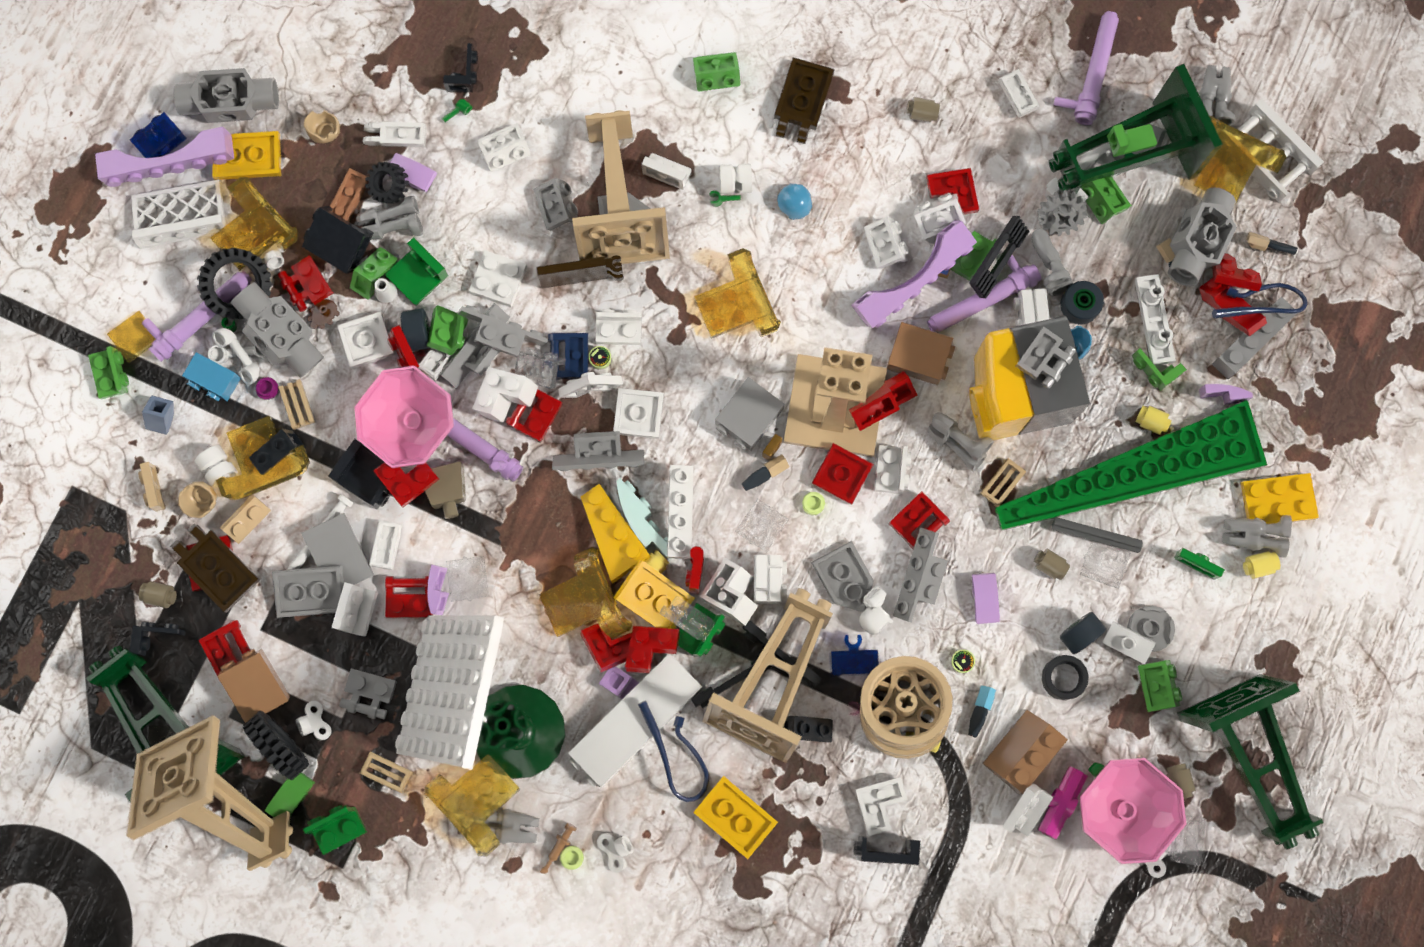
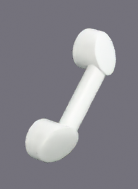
M219 328L212 334L214 342L219 347H225L229 344L245 366L239 371L242 381L247 385L256 382L259 376L258 366L255 362H252L239 344L236 335L226 328Z
M214 345L208 350V358L216 363H224L228 358L238 357L232 348L227 349L226 347ZM255 345L242 347L247 355L266 358Z

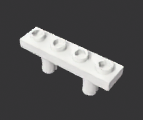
M1109 142L1097 147L1094 151L1090 150L1084 153L1081 157L1082 160L1079 162L1081 169L1088 170L1097 164L1104 165L1116 161L1111 156L1112 150ZM1057 177L1053 178L1046 185L1045 196L1053 198L1055 197V192H1058L1059 195L1062 193L1058 187L1059 179ZM1080 188L1076 196H1082L1084 202L1087 200L1088 195Z
M1159 274L1136 277L1135 285L1150 360L1154 365L1174 363L1176 360L1172 344L1173 332L1169 329L1163 299L1165 290L1160 284Z
M670 465L667 558L691 559L693 466Z

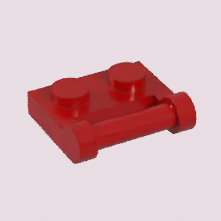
M537 389L535 397L538 400L524 425L518 421L527 406L517 404L511 417L506 419L505 424L541 443L563 403Z
M921 491L888 524L914 550L916 539L911 533L931 514L936 517V520L926 530L937 532L942 526H946L950 519Z
M695 546L690 550L692 571L687 570L685 584L686 587H689L691 594L699 595L704 551L701 547Z
M386 576L385 618H427L433 616L428 603L429 576H425V578H394V576ZM425 587V594H394V588Z
M238 620L232 621L199 639L216 675L222 671L220 667L232 660L234 663L238 662L225 635L229 633L233 635L242 655L250 651L240 630L241 625Z

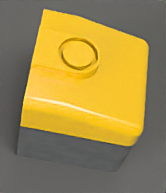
M1066 316L989 332L985 336L974 356L975 386L969 388V399L979 439L990 437L993 440L1017 436L1018 434L1021 435L1071 424L1088 407L1090 400L1077 351L1072 356L1073 360L1070 365L1065 366L1060 373L1061 377L1058 382L1053 383L1050 389L1042 385L1046 378L1044 374L1040 373L1035 380L1015 367L1043 327L1063 339L1058 347L1061 350L1065 351L1068 346L1075 348L1069 321ZM1052 356L1046 365L1053 368L1058 361L1057 358Z

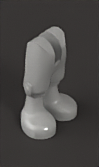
M1208 65L1202 89L1199 91L1200 98L1211 120L1213 117L1212 103L1214 100L1216 101L1214 127H1229L1235 123L1234 113L1227 111L1226 105L1232 98L1230 67H1222L1220 77L1216 78L1217 66Z
M1036 229L1032 233V244L1043 261L1044 266L1052 271V274L1045 278L1044 285L1049 296L1060 295L1073 284L1071 276L1062 265L1059 252L1053 246L1048 233L1043 229Z
M1283 515L1280 521L1275 524H1266L1264 520L1259 518L1224 519L1223 528L1240 531V533H1223V543L1249 548L1252 551L1268 548L1275 551L1279 557H1287L1290 545L1288 538L1291 537L1292 518L1290 515ZM1272 534L1281 537L1277 539L1264 538L1260 535Z
M476 799L473 821L494 822L500 824L501 827H487L472 823L469 844L476 845L485 838H495L496 841L502 844L507 842L536 843L537 834L520 831V825L538 827L540 818L512 812L510 809L501 810L499 813L486 808L483 800Z

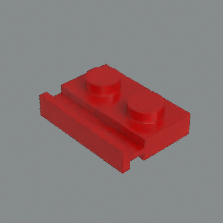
M400 325L391 328L387 341L391 350H396L399 359H397L399 367L415 366L418 368L419 365Z

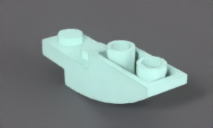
M619 478L617 480L618 495L630 528L646 550L654 545L669 561L671 558H667L668 538L665 537L663 539L657 533L660 529L652 520L646 521L651 516L650 504L643 497L639 499L634 494L636 489L628 480L623 482Z

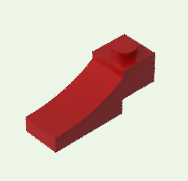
M1214 277L1199 287L1202 300L1215 309L1252 307L1243 298L1236 297L1234 299L1227 296L1226 294L1232 286L1215 283ZM1261 313L1222 318L1248 336H1251L1267 324L1266 317Z
M904 371L884 381L885 384L869 396L865 403L860 402L849 409L859 431L899 411V405L918 396L909 376Z

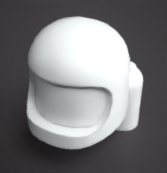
M877 585L864 596L863 603L867 608L859 618L861 627L866 632L874 635L878 634L887 623L891 624L894 622L881 607L887 594Z

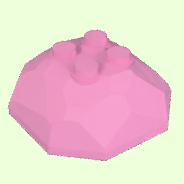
M415 366L383 370L354 407L357 440L391 468L425 464L454 427L451 395Z
M1146 758L1110 760L1080 796L1083 832L1120 864L1156 862L1186 826L1183 790Z

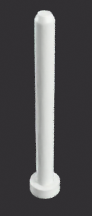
M340 494L338 496L340 501L325 521L342 514L347 506L351 507L353 505V502ZM307 544L287 570L301 568L311 554Z

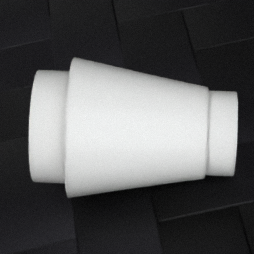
M380 278L375 282V296L380 302L389 303L396 298L397 288L393 283Z

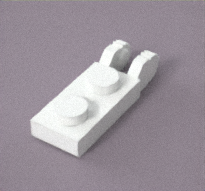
M381 122L364 124L365 131L371 133L380 132V136H366L363 138V143L368 146L425 147V123Z

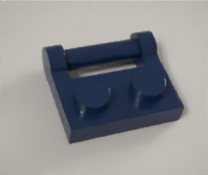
M588 333L548 334V342L550 343V371L547 373V379H580L582 374L588 372ZM560 342H565V370L559 371Z

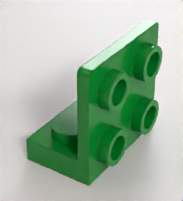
M413 237L407 243L410 251L385 275L416 306L448 277L445 268Z
M695 603L679 630L678 647L694 657L707 655L713 646V643L710 642L714 635H719L726 624L723 622L725 616L722 614L716 615L702 605Z
M347 805L333 808L329 811L330 815L327 817L319 816L307 822L308 827L303 829L305 834L313 833L323 855L368 833L356 807H348Z

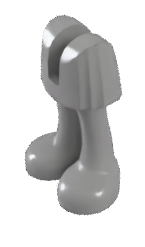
M408 196L403 203L383 211H377L376 208H372L356 217L357 225L362 227L360 229L367 228L374 232L371 240L382 239L384 234L400 229H409L415 236L423 235L422 224L417 215L419 214V207L415 196ZM408 214L406 217L383 223L384 220Z
M940 412L935 413L932 423L928 428V433L940 447L944 444L949 446L973 472L983 463L987 456V451L994 443V440L990 437H985L978 442L971 440L958 428L956 421Z

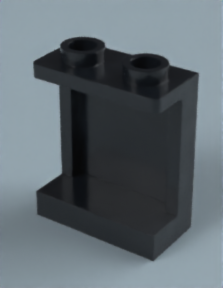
M330 206L319 207L312 216L313 222L311 227L304 234L302 247L346 274L353 272L359 266L374 232L367 228L360 229L333 213V208Z
M354 438L328 477L375 509H378L380 506L383 507L390 497L388 495L390 491L374 472L384 461Z
M859 836L858 841H854L853 853L855 856H858L857 860L861 862L919 865L920 840L906 839L905 853L867 851V837Z

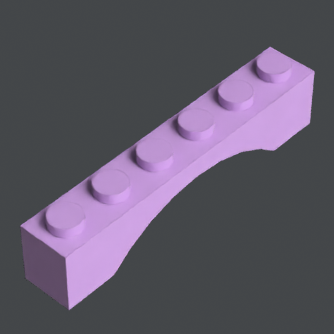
M224 127L201 131L185 147L162 157H134L117 149L96 153L95 156L98 179L110 187H117L124 182H140L143 178H159L163 174L171 172L182 173L186 169H202L209 164H225L228 160L234 159L231 133Z
M954 220L937 234L935 246L929 259L911 279L891 289L868 291L851 306L866 326L871 328L880 327L886 322V317L889 314H894L904 307L903 303L906 300L918 296L923 286L935 282L940 272L952 268L956 264L955 260L961 255L963 257L973 250L972 246L977 241L962 221Z

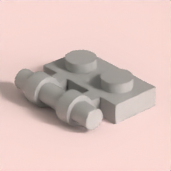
M1043 327L1015 367L1035 380L1040 373L1044 374L1046 378L1042 385L1050 389L1053 383H1057L1060 379V373L1065 366L1070 365L1076 350L1072 346H1068L1065 351L1058 348L1063 339ZM1052 356L1058 360L1053 368L1046 365Z
M351 669L344 691L353 693L351 700L342 698L339 707L347 709L350 713L355 714L359 712L366 714L368 718L375 719L377 717L385 719L387 710L380 709L381 701L391 703L397 681ZM361 696L373 699L372 704L359 703Z

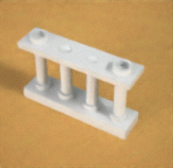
M1261 98L1249 111L1252 117L1233 134L1228 129L1223 131L1220 135L1223 143L1221 147L1225 151H1229L1266 189L1267 194L1272 199L1281 202L1289 193L1285 188L1304 171L1311 175L1324 161ZM1261 124L1267 130V133L1247 150L1238 140L1255 125ZM1273 139L1277 140L1283 146V149L1265 165H1262L1254 156ZM1290 155L1298 162V165L1278 182L1269 172Z

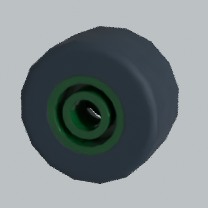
M1077 281L1071 284L1062 295L1060 301L1061 311L1070 322L1078 325L1087 324L1093 321L1102 311L1104 296L1100 288L1094 283Z
M420 308L403 311L400 317L401 328L411 350L417 351L430 348L427 346L430 326L425 310Z
M1089 612L1067 628L1060 635V639L1072 654H1077L1098 639L1106 631V627L1093 612Z

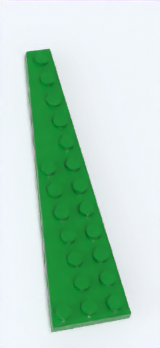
M1246 400L1049 486L1038 489L1028 495L996 507L995 512L1000 530L1003 531L1265 467L1268 464L1249 402Z

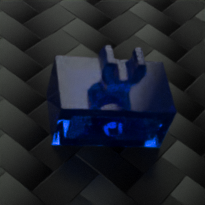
M163 112L161 115L155 116L146 127L136 131L129 140L145 158H155L168 155L187 138L167 114Z
M845 635L844 644L848 651H831L829 653L830 677L868 676L879 665L878 650H859L858 647L862 643L861 635H857L856 644H851L849 636Z

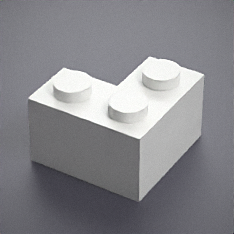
M488 367L472 409L485 418L504 423L511 402L531 407L538 385L525 376Z
M724 558L700 595V598L712 608L745 626L758 607L744 595L754 577L741 566Z

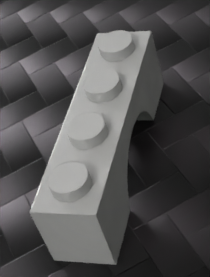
M1282 296L1270 307L1294 309ZM1263 313L1262 315L1266 317L1267 324L1251 336L1243 333L1212 365L1229 380L1297 313Z

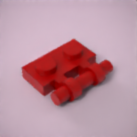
M310 255L291 266L295 273L293 276L289 277L286 271L278 274L281 280L280 285L283 290H287L291 303L298 308L299 312L307 309L305 301L308 299L316 305L334 294ZM299 283L304 288V291L298 293L295 285Z

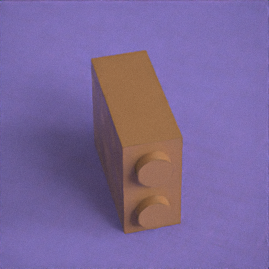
M901 322L887 370L896 373L904 371L909 377L938 385L941 379H946L949 367L945 365L947 358L952 359L955 346L952 345L954 338Z
M251 649L242 655L243 659L237 663H234L233 660L220 667L222 671L217 675L245 723L259 711H263L266 714L284 704L290 698L289 693L262 649L258 651Z

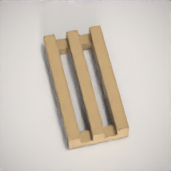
M299 379L294 383H288L286 386H279L292 429L295 430L315 423L302 381ZM298 387L308 420H304L294 388ZM286 391H290L299 423H296Z
M1007 458L981 491L980 495L995 504L994 506L999 507L1026 471ZM1010 465L1012 467L992 494H989L987 491L1005 468ZM1015 470L1018 471L1019 474L1017 475V477L1013 480L1010 486L1002 494L999 500H997L995 496L1005 485L1008 479L1012 476Z
M370 752L360 774L403 793L413 771ZM372 759L405 773L404 778L371 763ZM368 767L400 781V786L368 772Z

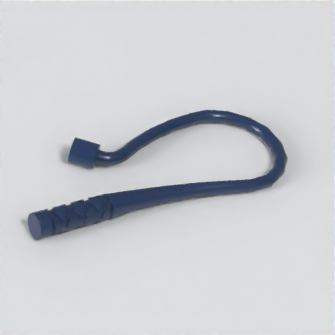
M1272 283L1262 285L1260 291L1271 288L1291 290L1300 296L1303 302L1302 306L1298 309L1269 307L1214 309L1212 316L1216 319L1256 313L1294 314L1304 311L1308 302L1303 292L1296 287L1284 283ZM1230 287L1226 295L1234 299L1236 297L1246 298L1258 291L1249 290L1246 293H1239V290Z
M647 701L638 703V707L660 752L672 794L684 802H693L700 799L707 791L709 772L699 753L680 733V728L683 727L685 719L679 716L675 717L673 724L675 734L695 756L704 773L703 788L699 794L693 797L682 796L676 791L657 723Z

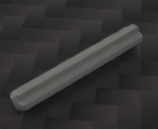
M1055 517L1052 523V530L1135 553H1140L1142 549V540L1058 517Z

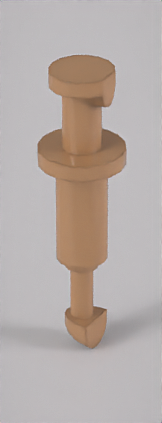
M567 823L562 836L557 834L556 839L558 840L548 855L549 860L547 864L541 869L540 873L546 874L552 862L558 859L565 845H570L571 842L568 838L573 831L577 830L574 825Z

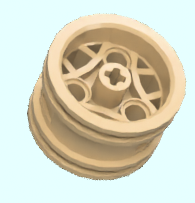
M900 656L880 663L865 679L861 691L860 721L866 738L876 749L894 758L910 759L929 753L945 736L952 712L953 697L947 679L937 667L917 657ZM902 680L907 681L910 687L902 689L898 686V682ZM928 689L933 697L929 700L923 693V690ZM878 691L887 693L883 701L875 697ZM924 714H929L932 716L933 721L931 723H924L920 717ZM888 716L892 722L884 725L879 721V718ZM901 732H914V736H901Z

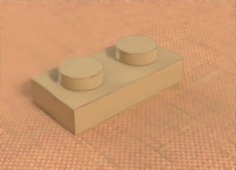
M150 462L141 463V471H139L138 475L141 484L145 487L146 493L143 494L145 505L154 511L164 510L165 507L156 466Z
M252 494L220 528L239 544L271 510Z

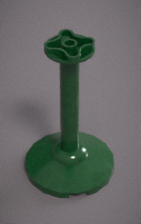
M526 685L506 686L487 697L476 752L481 762L495 774L511 779L534 777L548 769L560 754L566 737L564 717L556 702L542 690Z

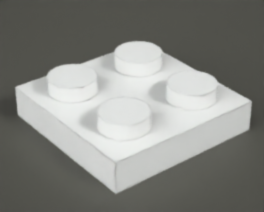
M484 250L469 293L512 307L527 265Z
M381 311L337 325L351 369L395 355L387 341L389 334Z
M618 388L614 431H620V435L659 439L664 393Z

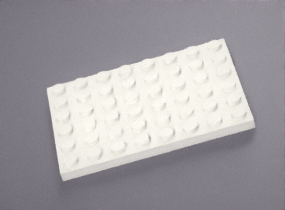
M496 615L429 616L423 621L421 632L423 633L422 640L416 649L418 658L416 665L413 666L411 671L412 685L406 694V702L408 703L406 711L403 712L401 717L402 730L396 739V754L472 769L504 617Z

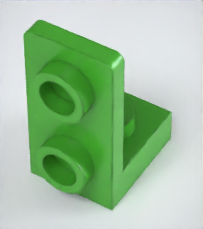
M1119 124L1113 126L1107 135L1114 157L1152 148L1157 145L1151 124L1124 130L1123 125Z
M382 247L378 248L354 269L350 288L369 300L374 295L375 282L397 263L398 258Z
M1139 348L1132 355L1135 366L1143 370L1147 374L1150 384L1160 391L1187 370L1180 363L1176 367L1171 364L1160 373L1142 349Z

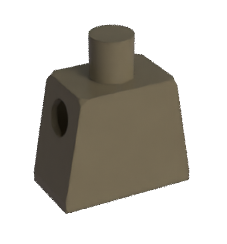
M458 461L431 468L440 479L425 490L431 506L434 509L443 508L445 519L459 516L456 504L466 501L463 464Z

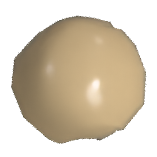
M325 110L322 113L312 111L304 118L303 126L309 138L316 143L332 142L340 133L338 119L335 115Z
M192 482L179 493L178 505L182 512L190 518H202L215 507L217 495L213 488L205 482Z

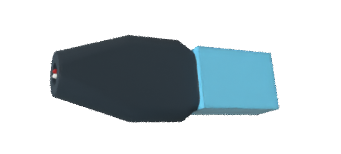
M981 685L975 702L976 707L970 718L969 736L977 738L982 729L988 710H991L995 699V689Z

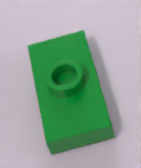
M1185 548L1178 550L1174 557L1175 560L1213 580L1222 577L1225 569L1210 562L1209 557L1201 553L1194 554Z

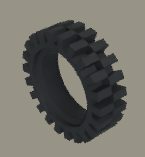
M238 248L221 249L219 252L211 254L212 256L204 261L205 264L199 269L201 272L197 277L199 281L197 288L200 291V297L208 308L222 317L244 319L232 304L223 302L217 296L214 289L215 275L226 264L238 262L246 265L252 271L256 284L268 296L271 295L270 287H272V282L270 281L271 274L266 269L268 267L261 261V258L247 250Z
M263 711L256 713L243 725L245 734L248 735L255 748H258L261 755H264L266 760L272 763L273 767L279 770L287 779L294 780L310 765L305 754L301 752L302 750L289 737V734L284 732L282 727L277 725L276 721Z

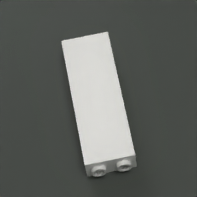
M668 654L568 753L572 757L569 762L578 771L582 768L588 774L585 778L593 787L599 785L603 788L653 738L638 707V703L647 701L660 731L703 687L671 654Z

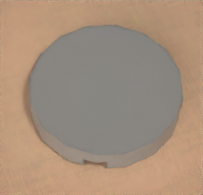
M1154 605L1144 606L1136 610L1129 618L1127 625L1128 629L1156 642L1152 652L1160 651L1167 647L1175 634V625L1172 617L1163 608Z

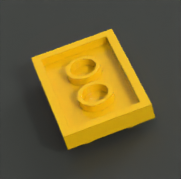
M279 131L231 134L234 159L228 160L225 164H212V177L214 180L281 176Z
M1311 473L1250 480L1240 483L1247 519L1259 518L1264 520L1266 524H1275L1280 521L1283 515H1290L1292 522L1319 518Z
M640 559L613 597L652 626L675 629L695 599Z
M725 776L720 779L693 812L747 859L778 823Z

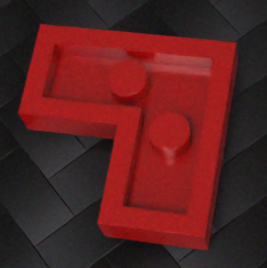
M971 168L927 175L926 180L930 199L938 198L947 193H951V195L957 194L963 215L979 212Z
M1225 253L1220 264L1212 267L1215 283L1260 291L1262 286L1260 273L1253 269L1244 270L1237 268L1236 259L1230 254Z
M385 462L374 470L375 474L402 508L440 480L427 463L417 465L407 474H405L401 467L391 468Z
M602 622L581 630L580 635L600 672L626 662L632 632L611 640Z
M633 626L625 665L626 671L650 673L653 653L677 654L680 637L679 629Z

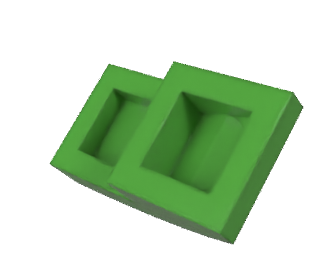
M302 772L294 780L287 779L265 811L272 817L288 811L291 817L315 782Z

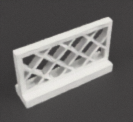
M219 179L131 195L134 223L132 238L140 249L228 233ZM216 188V193L210 199L203 195L207 189ZM185 193H194V197L188 203L181 199ZM163 197H172V201L166 207L159 203ZM199 198H202L207 203L199 211L193 205ZM139 201H150V205L144 211L138 207ZM180 202L185 207L177 215L171 209ZM212 205L218 209V215L207 216L205 214ZM158 206L163 211L155 219L149 213ZM190 209L197 213L192 220L183 219ZM167 214L175 217L170 224L161 223ZM145 218L153 221L148 228L140 229V224Z

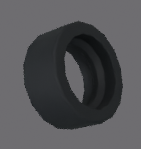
M1062 655L1053 658L1045 665L1041 680L1044 689L1050 696L1059 700H1069L1077 698L1085 691L1089 675L1086 666L1081 660L1074 656ZM1069 664L1076 669L1079 680L1073 690L1067 692L1060 691L1053 685L1051 676L1054 668L1058 665Z

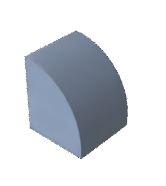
M152 395L142 411L145 429L167 435L173 420L174 402Z

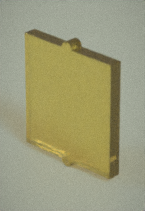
M140 311L107 333L115 344V348L121 352L128 363L146 352L152 346V342L156 340L142 325L146 318Z

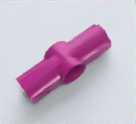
M1071 766L1068 767L1059 787L1051 795L1053 799L1048 805V809L1037 829L1038 831L1057 840L1067 818H1070L1078 804L1077 798L1088 777L1085 773Z

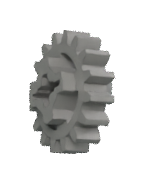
M1064 190L1062 195L1055 192V197L1053 198L1046 196L1047 202H1041V208L1037 209L1039 224L1042 225L1043 230H1048L1050 235L1054 232H1057L1058 236H1061L1062 232H1066L1069 235L1071 229L1078 230V224L1084 225L1083 218H1087V207L1085 202H1083L1082 196L1077 197L1075 192L1068 195L1067 190Z

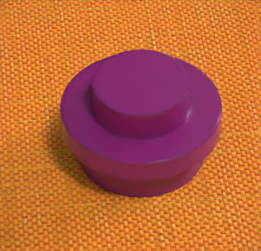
M264 377L257 382L255 390L261 399L270 400L278 394L279 386L273 378Z

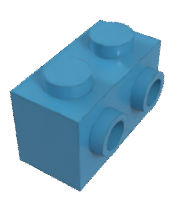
M197 352L182 375L188 380V386L197 391L203 388L208 391L206 395L212 399L219 401L221 398L227 402L241 380L235 372Z

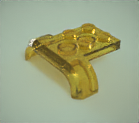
M1210 116L1223 145L1201 171L1194 186L1204 191L1213 187L1224 189L1231 193L1237 202L1256 165L1278 174L1286 160L1285 151Z
M240 177L227 187L244 212L210 237L219 250L238 248L252 252L259 257L274 244L282 251H285L298 241L297 228H292L258 192L248 177ZM232 263L239 271L246 267L242 263Z
M742 248L727 254L734 281L694 296L711 339L752 322L761 338L777 332L781 321L777 319L753 264L751 251Z
M267 416L227 432L242 474L231 478L222 477L216 480L221 496L230 500L243 499L302 475L310 465L304 446L296 447L295 452L286 456L265 475H261L249 457L277 434L272 418Z
M589 547L574 556V567L577 576L539 594L557 637H561L595 619L604 633L611 638H616L631 630L633 622L627 620L622 615L613 598L614 596L599 563L598 554L601 552L597 547Z
M488 754L453 785L442 775L438 774L425 785L424 796L437 806L469 842L478 856L487 857L500 845V842L484 821L517 794L520 788Z

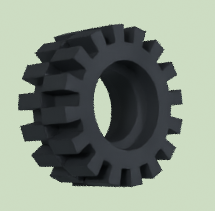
M378 162V165L374 164L372 166L373 170H368L367 172L370 174V177L365 179V181H369V184H365L366 188L371 189L368 191V194L373 196L372 199L378 202H399V198L403 199L405 197L403 192H408V188H405V185H409V181L405 180V178H408V174L403 173L405 169L398 164L389 162ZM387 174L392 178V186L389 191H385L383 188V179Z

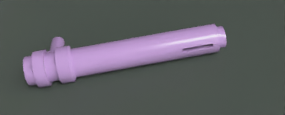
M1112 11L1105 12L1101 17L1083 91L1079 94L1078 101L1055 97L1054 106L1075 109V121L1082 125H1091L1097 117L1098 111L1096 109L1100 105V92L1119 21L1118 15Z
M1011 255L1007 264L1012 273L1008 274L1006 279L996 283L987 298H979L977 294H974L931 316L930 320L927 321L930 331L939 333L1015 293L1018 294L1021 290H1026L1027 287H1034L1041 280L1039 270L1034 264L1021 268L1014 256Z
M244 270L241 273L238 271L215 292L223 302L229 304L243 289L250 285L252 279ZM203 301L171 330L167 329L164 333L149 318L145 319L142 325L156 339L152 342L149 350L161 362L165 358L168 360L172 356L171 353L173 351H178L184 346L183 343L212 319L216 313L208 308Z
M453 418L454 427L448 433V437L487 463L489 468L495 473H501V477L505 480L514 482L523 470L520 461L515 458L511 459L509 454L503 449H497Z

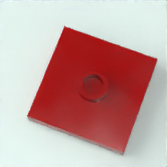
M833 443L812 484L852 505L874 464Z

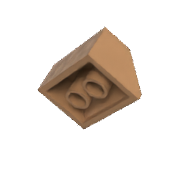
M1026 710L982 764L1018 795H1022L1068 739L1049 723Z

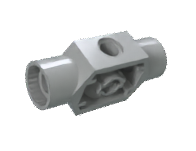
M245 68L200 71L194 83L175 84L174 102L179 115L202 114L208 123L253 120L257 110L278 109L279 91L275 78L251 79Z
M1215 187L1208 188L1200 204L1186 210L1170 243L1175 257L1168 270V275L1173 281L1184 286H1196L1205 269L1220 264L1237 228L1230 216L1236 200L1228 191Z
M253 282L231 301V304L246 319L242 332L273 365L287 363L301 378L324 358L309 341L312 329L281 296L269 298L256 282Z

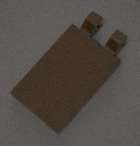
M792 58L774 114V119L779 120L776 136L784 138L788 123L801 126L797 142L806 143L809 129H817L835 69Z
M618 255L607 259L599 257L536 267L542 288L608 279V277L613 278L615 281H622L624 279L623 274H621L623 273L621 257Z
M194 523L188 531L198 542L190 550L182 541L179 542L178 540L170 547L181 557L176 563L223 612L227 613L260 579L214 531L210 530L206 534L199 525Z

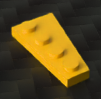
M598 484L580 497L610 580L614 583L629 573L639 559L645 561L650 555L601 485Z

